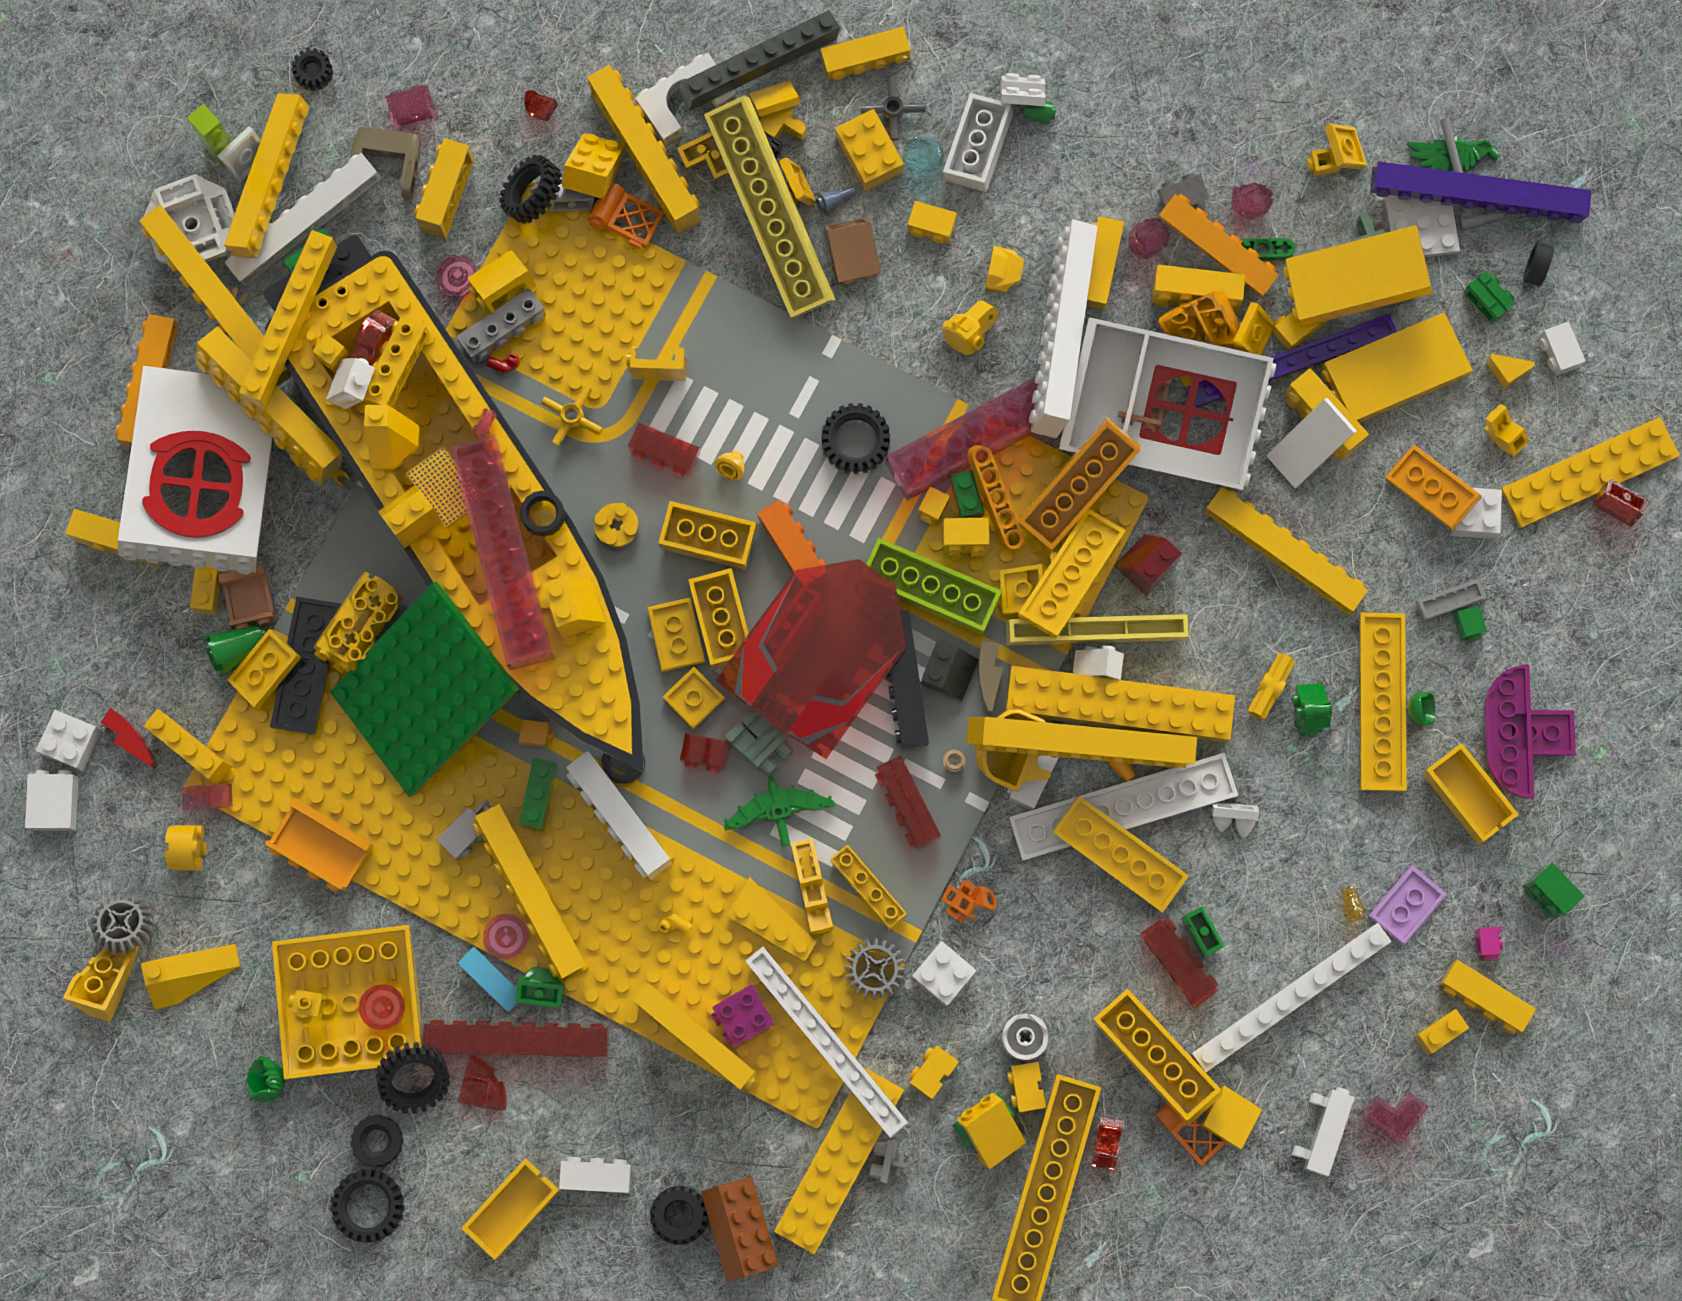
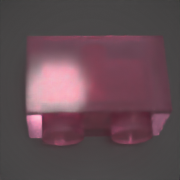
M415 85L410 90H397L386 96L395 127L437 116L428 85Z

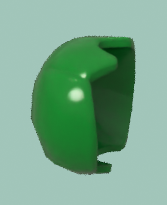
M1418 692L1411 697L1407 712L1410 720L1416 725L1426 726L1433 724L1436 710L1433 693Z

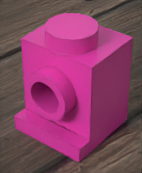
M1485 927L1475 930L1477 957H1484L1485 961L1498 960L1500 950H1503L1502 937L1498 936V933L1503 931L1502 927Z

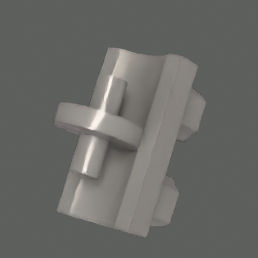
M888 1140V1143H875L874 1155L883 1156L885 1159L883 1166L872 1164L869 1175L879 1179L882 1183H891L894 1166V1175L901 1176L902 1167L909 1168V1163L903 1162L905 1153L898 1152L897 1160L895 1161L897 1142Z

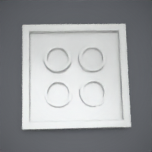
M1398 196L1384 198L1389 232L1417 225L1424 257L1457 254L1460 252L1453 206L1441 205V202L1436 201L1422 203L1419 199L1414 198L1400 200Z

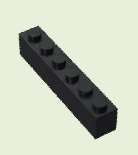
M909 610L882 614V620L878 621L880 634L885 635L886 641L882 643L883 656L888 655L889 661L897 654L886 669V677H891L892 686H888L890 700L894 699L895 708H891L893 722L898 721L899 730H895L896 743H901L902 749L928 746L929 739Z

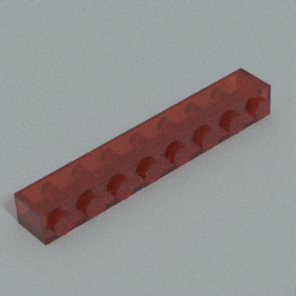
M430 1020V1024H424L423 1043L428 1044L429 1049L433 1046L437 1048V1052L447 1054L608 1057L609 1029L604 1028V1024H590V1028H581L580 1023H567V1027H558V1023H544V1027H535V1022H522L521 1026H512L513 1022L505 1021L499 1022V1026H491L489 1021H476V1025H467V1021L454 1020L453 1025L444 1024V1020Z

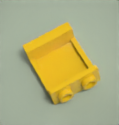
M512 250L467 278L472 285L469 287L472 295L477 299L483 310L488 308L492 314L496 311L491 303L516 286L524 283L529 291L537 286L528 270Z
M631 346V353L626 355L628 372H631L635 380L686 381L687 359L685 348H675V360L638 359L635 346Z
M994 1093L983 1097L978 1104L965 1110L956 1119L964 1127L977 1150L976 1157L979 1162L988 1169L994 1167L1026 1143L1004 1101Z

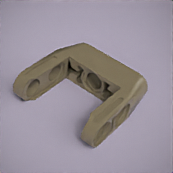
M368 127L358 128L350 158L362 153L364 156L367 154L403 159L404 165L400 182L402 188L401 195L402 198L412 199L419 165L420 137L405 132Z

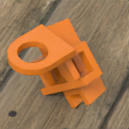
M963 880L959 889L949 885L941 900L949 904L946 913L963 924L967 916L975 919L976 916L972 912L976 906L991 911L996 909L997 901L992 890L984 886H974L972 881ZM952 891H954L955 893H954L953 897H952L951 900H950L949 897H950ZM987 894L991 898L992 905L988 902ZM966 899L967 902L965 903L964 907L962 908L961 905H962V903L964 902V900Z

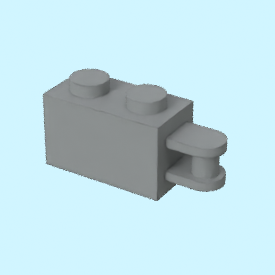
M562 184L558 185L560 191L555 193L557 198L555 200L551 199L549 202L552 204L549 212L591 211L594 204V196L561 187ZM538 185L531 187V194L535 191Z
M487 799L474 811L468 807L437 839L458 861L461 858L465 860L473 852L472 847L477 842L482 843L484 841L481 835L477 836L472 824L474 823L473 818L481 811L484 812L492 808L488 804L489 801Z

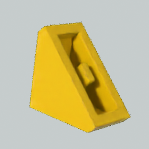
M1491 354L1486 364L1505 389L1528 374L1533 369L1535 362Z

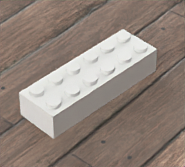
M589 751L566 767L569 771L566 776L576 789L580 787L583 790L580 792L582 798L589 807L591 805L595 806L596 809L593 812L602 824L608 823L610 826L607 828L608 832L616 843L619 840L623 843L621 849L628 859L632 860L634 858L637 863L634 866L643 878L648 876L652 880L672 865L670 858Z

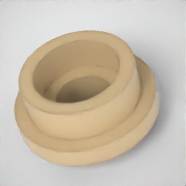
M950 750L943 758L944 767L954 773L961 771L966 763L964 754L959 750ZM957 758L959 763L952 765L950 759Z

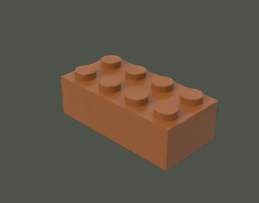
M752 1176L701 1191L727 1282L779 1267Z

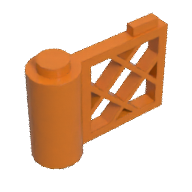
M613 182L604 199H597L587 220L590 226L596 230L608 229L629 240L628 244L638 249L641 247L646 249L665 212L626 193L619 184ZM626 201L634 204L637 211L627 213L624 206ZM652 213L658 217L655 221L646 222L643 214ZM639 215L642 224L632 226L629 217ZM625 218L628 227L621 229L614 225L616 220ZM644 228L647 237L643 240L637 237L634 231Z
M1168 1104L1164 1105L1155 1114L1157 1120L1175 1137L1200 1166H1203L1227 1143L1222 1139L1220 1141H1212V1133L1208 1131V1140H1196V1126L1201 1125L1196 1123V1120L1189 1125L1192 1126V1140L1182 1139L1177 1132L1183 1126H1187V1124ZM1186 1142L1192 1143V1148ZM1208 1143L1207 1154L1200 1159L1195 1153V1144Z

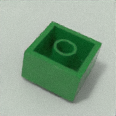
M1553 862L1542 867L1523 885L1527 889L1525 891L1526 894L1533 901L1537 900L1542 905V911L1548 917H1553L1554 919L1565 915L1584 897L1580 890Z

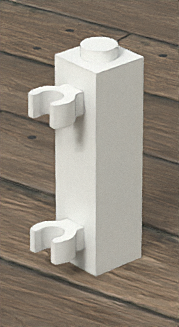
M1337 1087L1336 1090H1329L1327 1097L1317 1093L1311 1094L1309 1102L1324 1108L1310 1150L1296 1145L1292 1152V1155L1306 1159L1305 1170L1324 1177L1329 1176L1355 1098L1349 1095L1350 1091Z

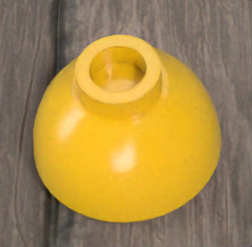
M734 450L731 453L719 456L715 461L718 473L729 480L741 479L745 469L743 455Z

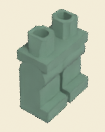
M754 706L741 719L742 725L738 722L724 737L731 746L758 770L762 769L771 775L778 768V765L771 758L778 753L786 760L793 753V750L787 743V738ZM745 727L756 737V739L745 729Z

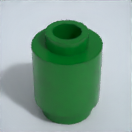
M1045 101V106L1026 105L1024 118H1029V121L1050 124V119L1055 120L1057 107H1053V102Z

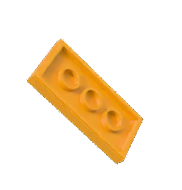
M1414 444L1385 477L1389 483L1452 531L1482 498L1481 494Z

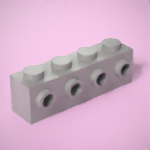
M527 288L496 309V312L489 314L457 336L459 344L473 363L484 361L489 357L490 352L503 348L509 339L514 336H521L531 324L536 325L544 319L546 315L545 309L531 290L529 291Z

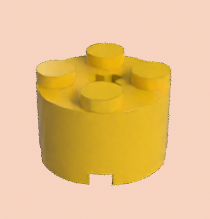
M174 825L168 827L165 837V843H168V851L165 850L167 869L174 871H202V856L207 855V842H203V825Z

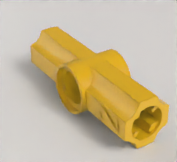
M1282 653L1277 654L1268 673H1265L1257 688L1258 692L1247 711L1253 717L1263 721L1267 717L1274 701L1279 698L1286 685L1285 681L1296 662L1292 657Z

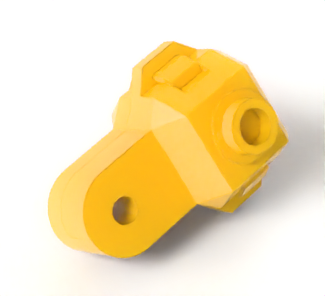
M978 301L965 314H954L942 325V332L944 333L946 343L964 355H972L976 350L981 349L985 343L983 334L996 322L999 314L998 309L984 301Z

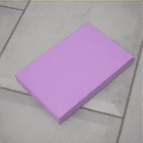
M1411 865L1368 917L1376 924L1379 923L1386 933L1404 946L1447 894L1416 867Z

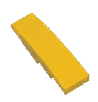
M813 838L793 842L791 847L811 935L833 931Z

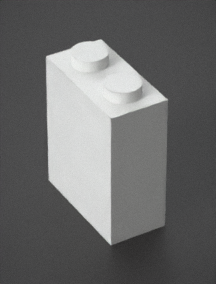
M37 770L35 774H28L25 828L30 831H76L79 777L72 774V771L60 770L58 774H49V771Z

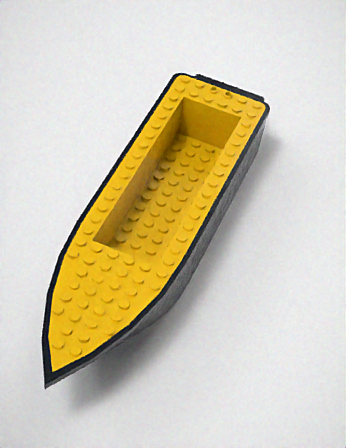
M352 235L337 244V249L287 358L285 367L378 510H381L413 487L414 484L406 473L444 447L484 503L448 529H446L442 522L404 548L405 552L428 587L434 582L440 584L520 690L517 693L528 704L580 741L644 773L640 701L628 643L601 571L565 509L564 524L553 535L546 537L536 536L526 529L520 515L521 504L525 498L537 491H549L553 494L554 492L399 258L390 251H380L371 256L358 236ZM292 273L264 291V297L274 312ZM401 316H404L426 326L430 332L392 407L419 425V448L413 454L410 453L401 461L402 464L395 470H372L364 429L365 405L371 404L363 399V401L343 409L326 400L336 372L316 358L313 353L315 348L312 347L306 335L312 331L322 340L328 334L345 347L349 354L347 358H363L368 361L370 366H373L375 361H379L382 355L381 349L383 344L389 341L392 335L391 330L394 323L399 321ZM271 319L268 321V323H267V325H266V327H265V333H266L267 328H268V326H269V324H270V322H271ZM539 501L530 509V520L537 526H548L556 518V509L548 501ZM562 576L591 580L606 624L562 639L556 627L542 584Z

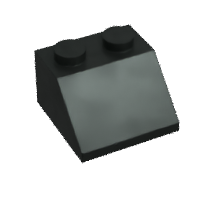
M937 639L920 685L962 701L979 659L955 645Z

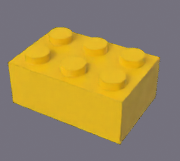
M874 109L835 127V137L864 191L904 173V163Z
M583 133L564 165L561 187L604 199L622 167L625 145L615 140H607L594 134Z

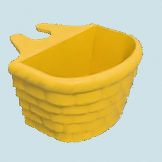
M1020 709L1007 710L996 717L1045 723V720L1042 718L1040 719ZM976 750V763L982 773L993 782L1015 792H1018L1021 785L1026 781L1045 780L1051 777L1050 771L1039 768L1037 760L1040 755Z

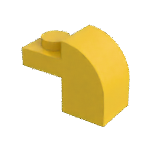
M791 108L762 116L760 119L765 135L770 134L777 140L784 131L801 142L807 136L805 124L797 118L792 119L793 109Z
M1500 404L1485 418L1487 425L1484 427L1487 435L1502 450L1513 457L1529 443L1525 429L1511 420L1508 409L1504 405Z

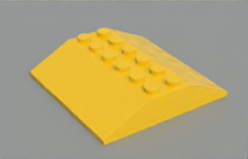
M409 925L272 941L284 1079L377 1068L378 1065L381 1066L380 1060L382 1057L387 1059L386 1053L388 1051L395 1054L394 1047L398 1045L401 1050H404V1043H409V1047L413 1048L414 1042H419V1046L422 1048V1021L418 978ZM296 989L326 995L322 1018L292 1013V1008L288 1006L290 995L295 994ZM382 990L393 993L400 1004L399 1014L395 1020L384 1025L374 1023L366 1014L367 1000L372 994ZM386 996L376 998L371 1006L372 1013L380 1019L390 1017L394 1011L393 1001ZM303 999L302 1007L308 1006V999ZM379 1003L385 1008L381 1013L374 1009Z

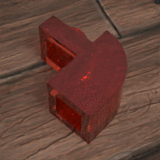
M380 310L368 316L356 333L354 339L357 342L352 356L357 359L363 358L368 361L370 366L373 365L382 344L389 341L392 335V327L397 320Z
M1100 1118L1095 1135L1092 1166L1115 1170L1124 1121L1115 1118Z

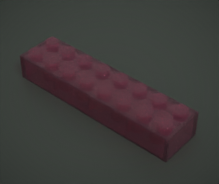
M1035 377L887 455L885 464L906 500L908 501L927 491L929 487H934L951 478V475L970 468L967 454L971 447L976 445L987 447L992 452V455L1034 434L1031 432L1032 423H1029V417L1035 405L1032 403V397L1038 385L1035 384ZM982 450L976 453L975 457L978 462L984 458Z

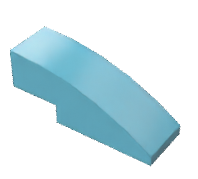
M475 947L458 962L508 1013L518 1004L515 1003L517 988Z

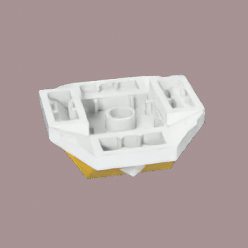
M194 174L154 189L144 216L161 205L205 262L222 257L228 253L229 250L224 246L235 212L225 188ZM192 223H198L195 229H188ZM151 238L150 241L153 246L156 244V242L153 238ZM153 246L158 261L167 264L166 261L169 258L166 254L161 256Z

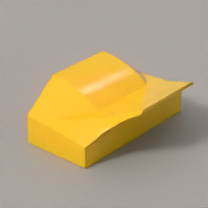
M994 246L985 290L1007 294L1008 289L1012 285L1020 282L1025 259L1019 257L1014 250Z

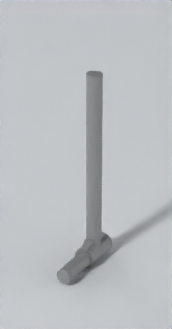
M1443 118L1440 122L1453 172L1463 173L1449 118ZM1463 208L1464 213L1459 218V226L1461 230L1480 226L1485 222L1504 218L1503 210L1481 214L1476 210Z

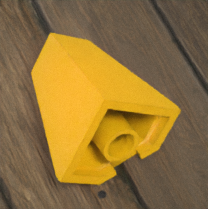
M365 405L364 429L371 469L395 470L402 464L401 461L410 453L413 454L419 448L420 427L389 405Z

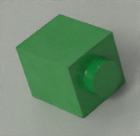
M1479 606L1458 611L1454 615L1461 641L1467 639L1469 642L1478 641L1487 632Z

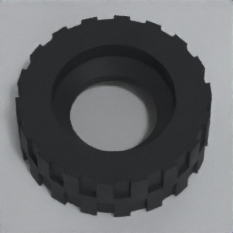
M381 1115L368 1116L364 1120L362 1119L354 1127V1132L351 1134L352 1141L350 1144L353 1148V1154L356 1155L360 1162L374 1167H381L392 1163L394 1159L396 1160L399 1152L402 1151V1144H404V1139H402L403 1133L399 1125L391 1118ZM380 1129L387 1134L388 1145L381 1152H372L366 1145V1137L372 1130Z

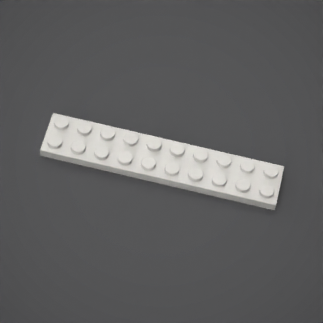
M1225 753L1195 761V764H1187L1186 768H1171L1081 795V797L1128 830L1238 797V792ZM1077 797L1009 817L1022 861L1071 847L1052 833V831Z

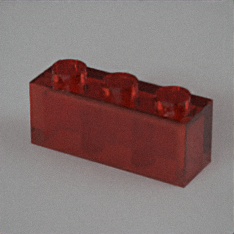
M639 422L628 444L629 452H632L631 455L640 460L644 458L649 459L653 465L659 468L666 466L672 469L674 474L684 477V475L691 476L701 453L700 447Z

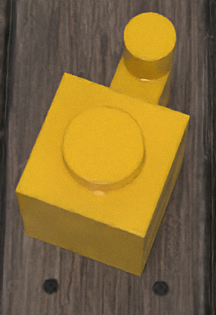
M310 331L307 333L308 341L315 348L313 353L316 358L336 372L340 360L346 359L349 356L345 347L328 334L321 340L314 332Z

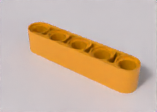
M973 446L968 451V461L999 541L1004 547L1018 549L1024 543V536L992 452L984 446ZM979 450H982L984 458L978 462L975 456ZM990 471L992 479L986 483L983 477L985 472ZM994 492L1000 494V499L997 503L992 501ZM1006 512L1008 519L1004 524H1001L1000 515ZM1011 533H1014L1016 536L1013 544H1009L1007 540Z

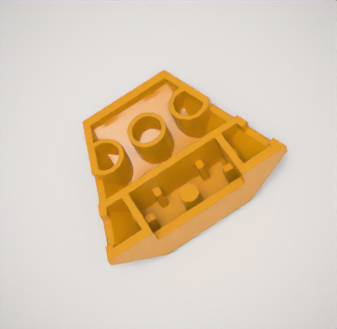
M1213 291L1203 297L1180 305L1159 318V323L1167 335L1242 351L1233 341L1240 324L1224 291Z

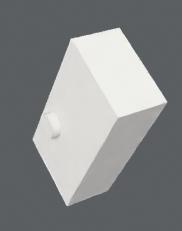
M970 93L943 170L946 182L987 192L1013 117L1012 104L1001 103L999 100Z

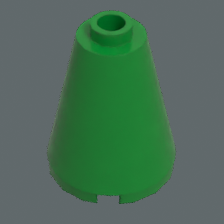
M254 626L203 636V643L207 642L209 646L206 652L215 671H219L218 676L223 677L238 667L264 636L265 630Z

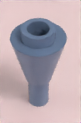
M854 187L843 191L818 192V197L816 198L817 207L819 210L827 213L844 201V199L856 195Z

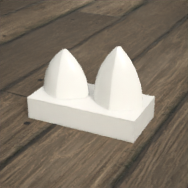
M1218 802L1213 803L1211 807L1213 821L1217 829L1223 832L1229 827L1233 818H1235L1237 830L1242 838H1245L1251 832L1255 821L1259 818L1258 807L1253 805Z

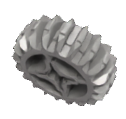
M118 895L116 901L109 898V904L101 903L102 910H95L97 917L91 918V922L94 925L90 926V930L93 933L94 941L97 942L99 948H103L107 953L112 951L116 956L120 951L126 956L129 949L135 953V947L138 945L143 948L142 941H149L148 934L153 933L151 925H153L154 921L151 918V911L147 909L145 903H141L138 898L132 900L129 895L124 900L120 895ZM111 919V924L107 927L108 930L105 932L106 925L108 921ZM139 919L138 926L136 930L133 932L132 929L134 925L137 923L136 921ZM117 921H118L120 924H124V925L126 926V928H125L124 926L120 927V925L117 923Z
M874 938V945H870L869 939H866V947L864 948L860 943H857L859 952H856L854 949L850 950V953L855 956L854 959L846 957V961L852 963V965L844 966L845 971H851V974H847L845 978L846 980L853 978L854 981L849 984V987L853 988L857 985L858 988L855 991L857 995L861 990H864V999H867L868 993H873L872 1000H876V993H880L883 1000L885 999V991H888L890 996L894 994L891 989L892 986L900 989V985L896 983V980L904 981L905 979L903 976L898 975L899 973L906 972V968L899 967V965L905 963V959L897 960V957L901 955V951L899 950L893 954L892 951L895 945L891 944L889 948H886L887 940L884 939L882 946L878 945V938ZM880 951L888 955V957L882 960H874L868 952ZM862 956L867 964V969L860 976H857L856 965ZM893 962L894 975L888 983L883 970L888 964ZM871 963L875 966L881 965L882 969H879L881 978L875 972L868 974L871 969L869 967ZM869 978H875L881 983L882 987L872 988L864 985L862 982Z

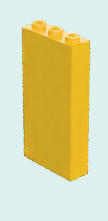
M1417 225L1287 258V267H1283L1286 280L1290 279L1291 287H1288L1290 300H1295L1296 307L1292 308L1295 321L1299 320L1302 327L1433 294Z
M1445 312L1325 362L1321 368V376L1324 382L1329 384L1331 392L1360 423L1469 377L1473 369Z
M648 982L635 996L633 1001L637 1006L742 1093L745 1090L750 1091L757 1083L755 1078L757 1073Z

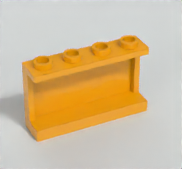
M293 797L289 803L291 808L270 841L267 840L265 845L270 847L268 852L278 858L281 855L289 859L287 863L298 870L301 866L307 869L306 875L316 881L319 878L327 881L325 886L336 893L339 889L346 892L374 845Z

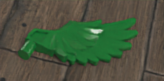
M1457 136L1454 137L1461 167L1464 171H1468L1469 168L1474 166L1475 162H1478L1486 155L1494 162L1501 156L1486 139L1478 142H1466ZM1435 139L1433 143L1407 142L1406 146L1419 151L1412 152L1410 157L1426 160L1420 163V167L1453 171L1445 140Z

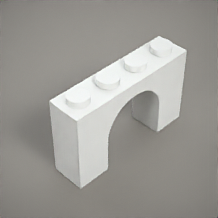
M709 53L696 56L692 63L685 67L677 68L671 76L659 79L655 86L650 89H643L635 97L636 105L641 107L645 119L652 125L664 146L683 135L681 126L668 108V101L671 95L680 89L682 81L716 65ZM732 90L711 102L715 108H718L737 99L735 91Z

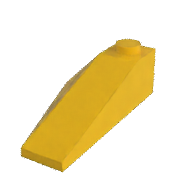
M139 946L135 947V953L130 949L127 950L126 956L121 951L116 956L112 951L107 953L102 949L95 958L92 957L88 961V965L81 973H77L72 978L63 996V1000L88 1016L111 1022L122 998Z
M232 944L141 963L146 989L154 1009L158 1010L182 1003L185 999L200 992L214 981H218L239 968L240 961L237 946Z

